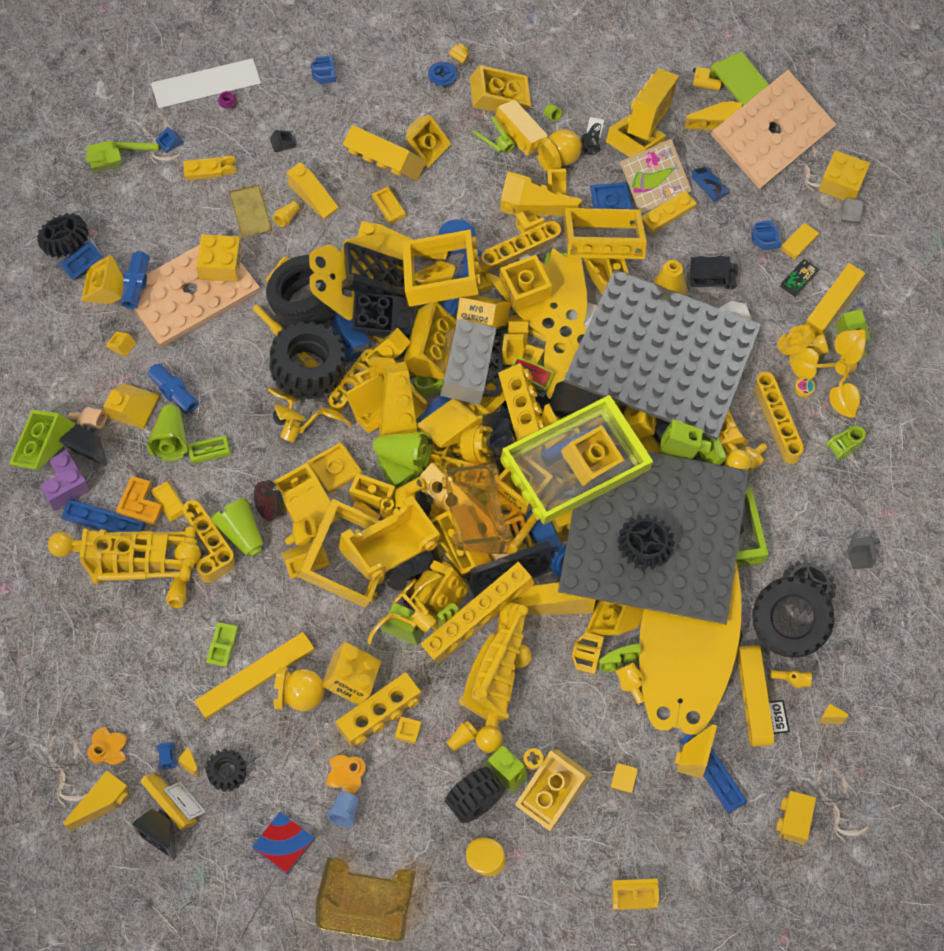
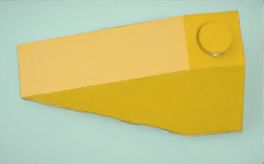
M508 171L501 196L500 211L509 215H516L523 211L525 216H564L565 208H579L580 202L560 192L554 194L547 190V186L542 184L540 187L532 183L531 178Z

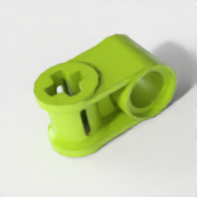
M416 376L414 378V388L423 398H427L442 390L443 379Z
M852 426L841 434L832 437L826 443V447L833 451L837 461H841L862 447L866 432L860 426ZM851 436H856L859 440H854Z

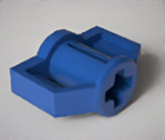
M332 55L316 57L311 63L312 78L319 84L336 82Z
M772 220L755 223L751 231L752 243L763 250L781 247L777 226H774Z

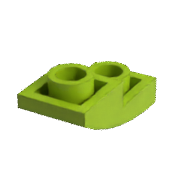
M640 644L625 646L608 653L599 660L598 671L614 672L620 668L622 660L624 662L636 661L641 654Z

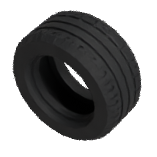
M301 255L285 261L272 273L268 280L266 299L278 320L285 326L291 324L295 326L298 322L306 324L309 321L315 322L316 325L324 324L336 314V311L318 299L314 294L301 301H289L297 290L310 284V276L315 273L310 268L309 255ZM319 256L316 257V265L319 268H324L326 265L325 259ZM333 273L330 274V278L332 280H335L336 278L335 274ZM317 280L316 283H321L318 290L321 292L325 291V282Z

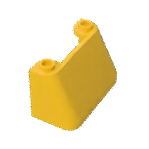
M413 496L403 500L404 507L399 510L398 508L394 509L393 515L361 532L357 529L354 531V534L351 529L341 533L339 550L368 580L373 579L376 581L383 577L387 571L425 550H433L438 545L437 541L439 540L440 533Z

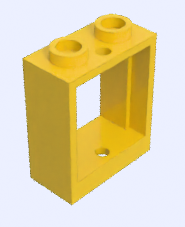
M628 115L609 128L606 139L608 144L631 157L665 142L667 135L655 128L648 140L635 136L648 144L645 147L627 136L630 134L627 133L629 125L626 124Z

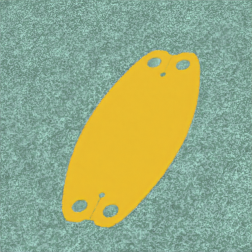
M735 563L727 625L647 609L643 610L639 640L641 648L639 667L644 681L641 686L646 711L655 729L669 730L677 726L686 734L697 735L707 726L718 707L733 669L740 638L741 589L737 563ZM681 698L683 703L679 704L677 700ZM665 706L670 710V717L668 719L661 720L657 717V710L660 707ZM690 711L698 712L700 715L699 722L696 724L687 722V713Z

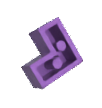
M67 450L49 460L56 476L39 486L53 511L66 505L69 499L75 500L90 492L84 477Z

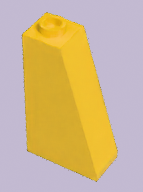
M848 263L806 321L805 325L812 327L815 336L825 334L858 294L865 272L851 263Z
M560 582L531 586L514 601L528 608L526 615L593 614L595 599L559 593Z

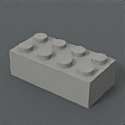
M457 319L440 396L480 405L496 327Z

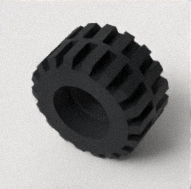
M482 767L460 780L450 790L445 802L461 823H467L477 819L493 807L502 797L505 787L489 767Z

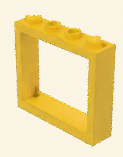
M565 208L564 232L568 258L645 259L647 241L640 210ZM573 227L635 228L637 238L574 237ZM572 247H577V251H571Z
M471 230L402 242L405 294L409 307L479 294L478 285L481 284L480 274L477 273H480L478 251L475 249L478 246L476 237H472ZM467 249L469 277L416 286L415 257Z
M332 499L324 513L297 577L365 608L369 603H373L378 593L375 591L377 584L381 585L385 574L376 581L370 580L364 595L310 571L334 515L365 529L380 522L367 514Z

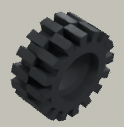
M223 749V752L218 750L215 756L213 754L210 756V761L207 760V767H205L207 777L215 789H221L222 792H226V789H229L230 792L233 791L232 788L236 787L238 789L240 787L239 784L244 783L247 768L238 752L236 754L232 749L230 751ZM224 763H231L235 767L233 775L228 778H223L218 774L219 767Z

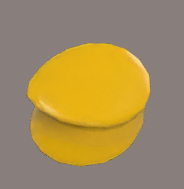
M477 838L466 849L468 865L480 875L494 876L505 867L506 857L503 847L493 839Z

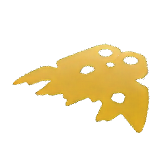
M367 235L347 239L343 242L341 252L332 245H325L313 250L309 255L310 268L315 272L310 276L311 292L345 319L351 320L353 317L354 292L351 291L352 297H346L342 294V281L346 279L344 244L350 242L377 251L385 236ZM351 250V254L357 260V254ZM367 255L369 262L373 265L375 262ZM317 256L325 259L326 265L324 268H319L316 265L315 259ZM381 260L384 266L388 268L389 265L386 263V261ZM358 261V263L361 265L364 271L368 269L364 264H361L360 261ZM352 265V273L359 274L356 268ZM370 271L366 272L370 278H374ZM331 273L335 274V280L330 278ZM317 280L325 282V291L321 292L316 288Z

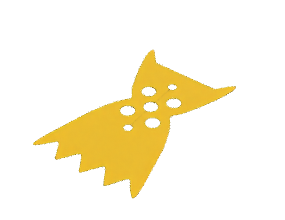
M573 247L572 251H577V247ZM554 248L551 250L548 265L540 261L552 285L551 298L516 311L523 320H528V324L533 329L547 337L544 352V368L555 374L546 391L549 399L553 395L556 384L564 380L576 354L575 352L580 345L577 342L578 336L585 334L588 328L584 325L587 313V290L581 258H567ZM487 273L488 278L508 302H511L500 278ZM557 303L558 307L556 309H552L550 307V304ZM575 310L578 313L577 319L568 320L566 312ZM545 318L554 320L555 324L552 328L548 329L542 325ZM561 327H570L572 334L568 337H563L560 334ZM556 343H563L566 346V350L559 354L554 351L553 347Z

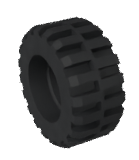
M310 321L306 324L298 322L295 326L291 324L286 327V330L282 329L272 341L269 364L273 381H276V385L280 389L284 388V392L289 395L292 393L297 398L302 396L306 397V399H313L314 396H317V398L323 397L324 393L329 394L334 391V387H338L341 379L344 377L346 362L345 345L342 343L339 335L335 336L334 330L331 328L326 329V326L323 324L316 325L315 322ZM310 352L319 355L325 362L315 368H302L294 364L290 359L296 354Z
M797 576L783 577L769 583L756 598L752 611L753 627L759 640L770 651L789 658L804 657L813 654L823 647L831 636L835 621L833 605L823 588L807 578ZM797 597L803 599L810 605L813 611V624L810 630L800 637H787L781 634L773 623V611L776 605L785 598Z

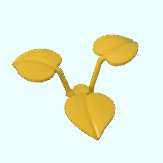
M864 329L847 330L841 332L836 337L835 350L838 354L842 355L840 357L841 360L837 363L817 364L819 354L814 349L807 347L789 356L792 370L799 378L806 377L812 379L817 374V368L835 367L837 373L843 375V378L839 382V387H834L830 390V403L841 415L850 418L856 417L861 400L860 392L855 385L851 383L843 385V383L850 377V373L856 371L857 362L863 357L866 346V331Z
M268 387V392L286 399L289 403V408L275 404V410L280 420L286 419L280 437L287 441L295 442L299 432L303 434L304 429L319 414L346 422L350 428L352 427V424L344 415L325 407L318 409L300 427L301 423L299 421H305L306 418L292 410L293 401L299 403L300 400L292 393L289 395L282 389Z
M436 572L431 574L419 585L414 593L413 589L416 579L414 578L410 581L405 589L396 596L392 605L404 598L416 611L411 616L414 620L412 621L394 612H390L371 630L367 643L371 646L375 632L382 624L393 618L411 624L413 627L417 625L426 633L437 620L428 613L429 611L420 600L422 590L431 581L441 578V576ZM414 598L419 604V608L412 602Z

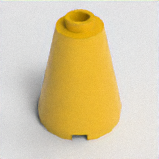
M676 260L667 261L652 283L687 296L688 290L682 264Z

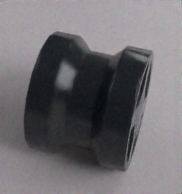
M588 132L581 136L582 151L585 155H595L601 150L597 133Z

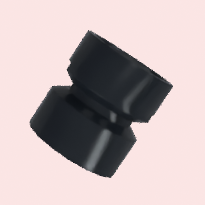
M508 429L497 430L488 438V444L498 466L503 468L504 466L500 460L502 449L516 442L512 432Z

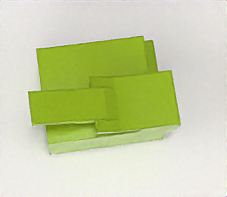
M115 141L86 146L88 155H85L86 163H90L93 173L121 167L122 160Z

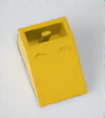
M451 399L418 423L417 428L422 432L429 433L431 440L440 448L460 443L463 432L482 425V415L490 412L481 405Z
M305 463L273 482L277 485L274 486L276 490H280L282 493L284 509L292 522H299L305 517H309L314 521L317 532L330 500L308 463ZM334 515L330 525L340 520L337 515Z

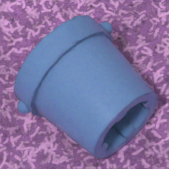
M340 792L327 813L328 820L342 827H353L356 821L355 816L359 798L348 792Z

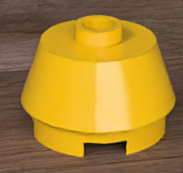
M478 425L463 432L460 449L466 461L478 465L491 463L490 458L494 456L488 444V438L493 431L491 427Z

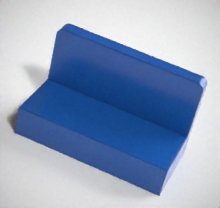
M91 241L84 243L85 245L80 246L79 250H75L73 254L71 253L56 265L58 268H62L71 280H74L102 258V255Z

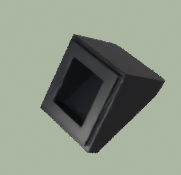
M275 130L270 137L274 152H281L296 147L291 131Z

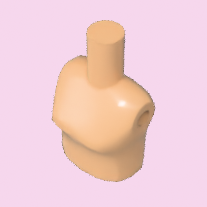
M86 407L81 413L70 412L68 419L77 421V425L81 427L85 424L93 429H102L105 425L107 414L105 410Z

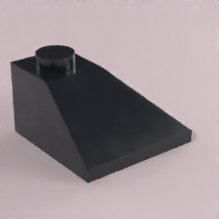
M85 424L83 427L75 425L58 441L71 451L104 466L108 464L100 437L94 433L95 429Z
M150 809L136 819L132 826L141 838L175 860L177 855L173 826L169 820L170 817L162 810L157 812L154 809Z

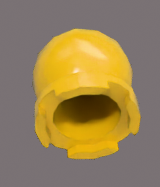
M560 129L553 132L548 138L543 137L537 140L534 148L538 149L539 155L536 157L545 171H548V169H561V166L573 164L581 155L582 144L579 136L574 131Z
M279 667V670L276 672L274 689H278V699L273 700L274 710L283 711L285 706L288 705L293 710L299 712L312 711L320 705L325 694L322 679L316 672L311 670H296L290 674L288 668Z

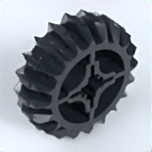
M66 213L65 215L59 214L58 217H53L50 221L47 220L46 224L41 225L42 229L38 230L39 234L37 235L40 249L47 256L60 258L62 255L66 257L70 253L73 254L75 250H79L80 246H84V242L88 240L89 232L86 222L79 215Z
M640 514L637 515L636 519L631 517L629 523L625 522L623 529L619 530L620 536L617 538V542L620 545L618 546V551H623L621 554L622 558L628 557V564L635 563V569L639 565H642L643 570H646L648 565L652 570L655 569L656 565L661 567L663 561L668 562L669 555L673 554L674 550L672 548L675 546V541L672 539L674 538V533H669L670 526L664 527V520L657 521V515L653 519H650L649 514H646L644 519ZM642 529H645V530H646V531H644V532H639V531H637V530H642ZM654 533H656V534L659 536V538L661 539L662 543L660 542L659 539H657V538L654 536ZM647 536H649L648 543L645 545V548H643L644 541L647 539ZM630 541L638 548V552L632 547ZM647 552L655 553L652 555H645Z

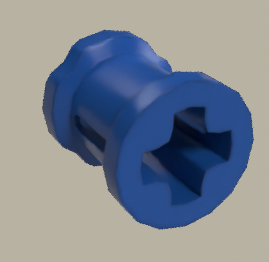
M166 742L156 746V750L159 752L158 769L169 770L177 767L178 764L174 756L175 743Z

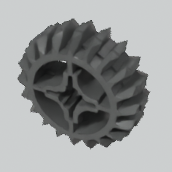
M806 559L802 564L798 560L795 566L793 564L789 565L788 570H784L781 577L803 575V578H807L823 588L825 593L828 594L831 603L833 602L832 598L836 595L834 591L836 584L833 583L835 579L834 576H829L830 569L824 571V565L822 564L818 567L816 566V561L809 564ZM789 597L785 601V605L792 604V611L798 608L799 614H802L804 610H806L808 616L812 613L810 605L803 599Z

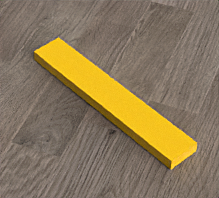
M302 632L197 698L194 702L207 720L276 676L279 667L289 668L314 652L315 649Z

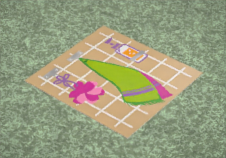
M672 139L620 161L641 214L664 204L685 190L687 193L692 191Z

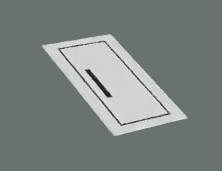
M181 781L163 789L188 820L206 812Z

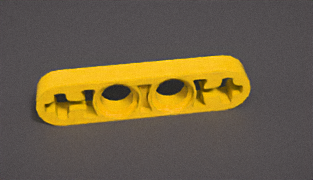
M366 349L341 380L339 386L332 392L329 397L330 409L342 412L349 405L346 396L348 391H345L343 387L346 384H352L354 387L359 385L354 377V373L359 369L366 370L371 368L364 360V357L373 349ZM341 398V404L337 403L336 405H334V401L338 402Z

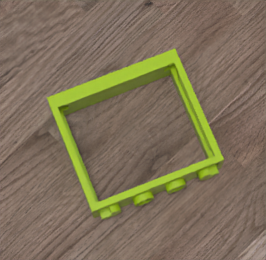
M752 488L746 489L744 501H746L758 549L738 551L736 556L737 567L766 563L769 555Z

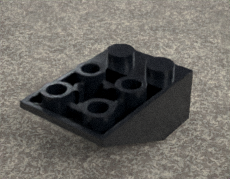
M354 292L352 330L385 339L398 328L409 340L411 335L412 306L409 307L407 297Z

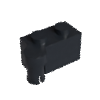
M730 256L691 257V287H722L723 279L725 278V289L729 290L730 284L731 290L736 288L738 265L730 263Z
M425 550L389 570V573L394 575L388 577V587L401 591L407 586L408 578L431 569L430 566L434 561L431 551Z

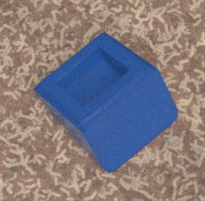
M168 127L155 140L165 153L184 143L179 135Z

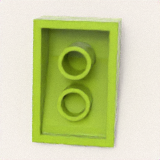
M31 410L9 465L39 471L64 446L58 441L75 426V423L59 413Z

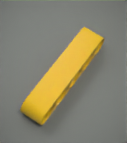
M548 221L485 250L478 260L480 271L489 273L552 244L561 232L560 225L555 221Z
M761 372L757 376L754 391L783 460L788 464H796L800 460L804 449L802 441L773 374ZM789 450H793V451H795L797 454H793V453H791Z
M760 645L738 646L737 660L750 746H773L774 732Z

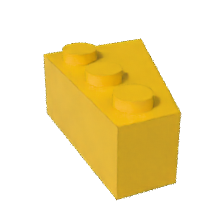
M584 258L583 261L584 270L602 295L614 269L629 274L625 259Z
M465 504L430 520L440 533L437 543L441 544L447 551L446 556L461 574L469 572L471 568L491 562Z

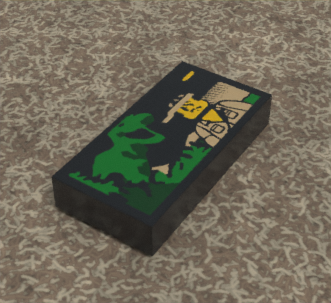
M803 259L784 279L780 287L796 297L818 274L819 269Z

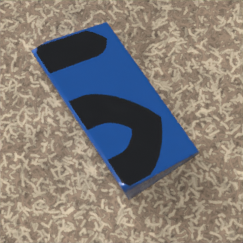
M707 167L696 168L692 171L691 178L714 203L729 194V191Z

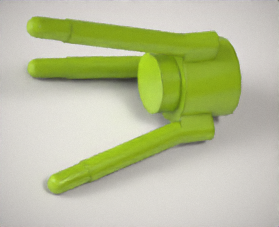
M494 116L491 117V120L501 134L496 140L497 145L477 131H472L477 137L495 148L498 153L501 151L504 154L509 153L515 147V142L501 128Z

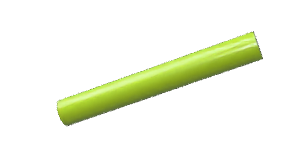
M115 142L116 148L122 150L159 151V143Z

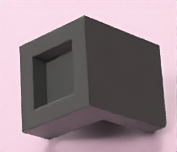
M852 538L848 545L852 569L873 568L877 560L873 538Z

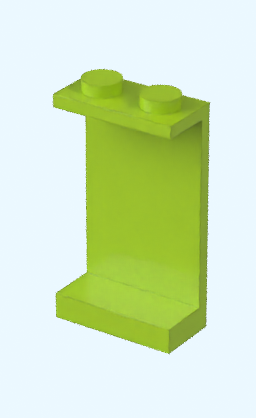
M742 51L732 54L722 61H717L711 66L709 77L715 78L718 76L736 100L742 103V107L769 86Z

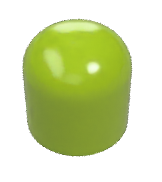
M549 104L544 108V115L551 121L556 122L561 118L562 110L554 104ZM553 112L556 113L555 118H552Z

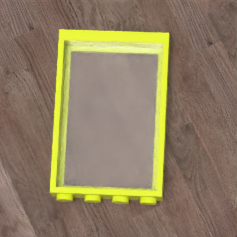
M610 395L503 448L500 458L504 468L510 470L514 484L516 486L519 485L524 500L527 503L530 502L533 507L532 512L537 520L540 519L543 525L649 471L653 464V460ZM602 425L624 461L613 470L582 486L561 453V450L570 442Z

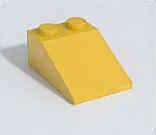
M479 65L470 76L473 108L497 111L498 106L516 100L523 109L531 107L527 76Z
M364 221L361 222L357 236L384 235L385 239L377 249V252L403 260L402 242L413 240L383 225ZM397 265L398 269L404 274V267Z
M558 749L551 750L515 806L551 831L582 792L592 774Z

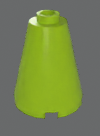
M172 404L162 407L147 441V450L151 456L155 458L156 455L162 457L163 461H176L183 458L184 454L187 453L188 444L179 407Z
M427 432L379 435L373 442V451H375L377 456L415 472H424L422 468L428 466L431 456L432 445L428 444V439H431V436Z
M240 498L226 505L222 514L218 511L211 518L213 524L246 556L251 555V557H254L262 552L263 542L246 498Z

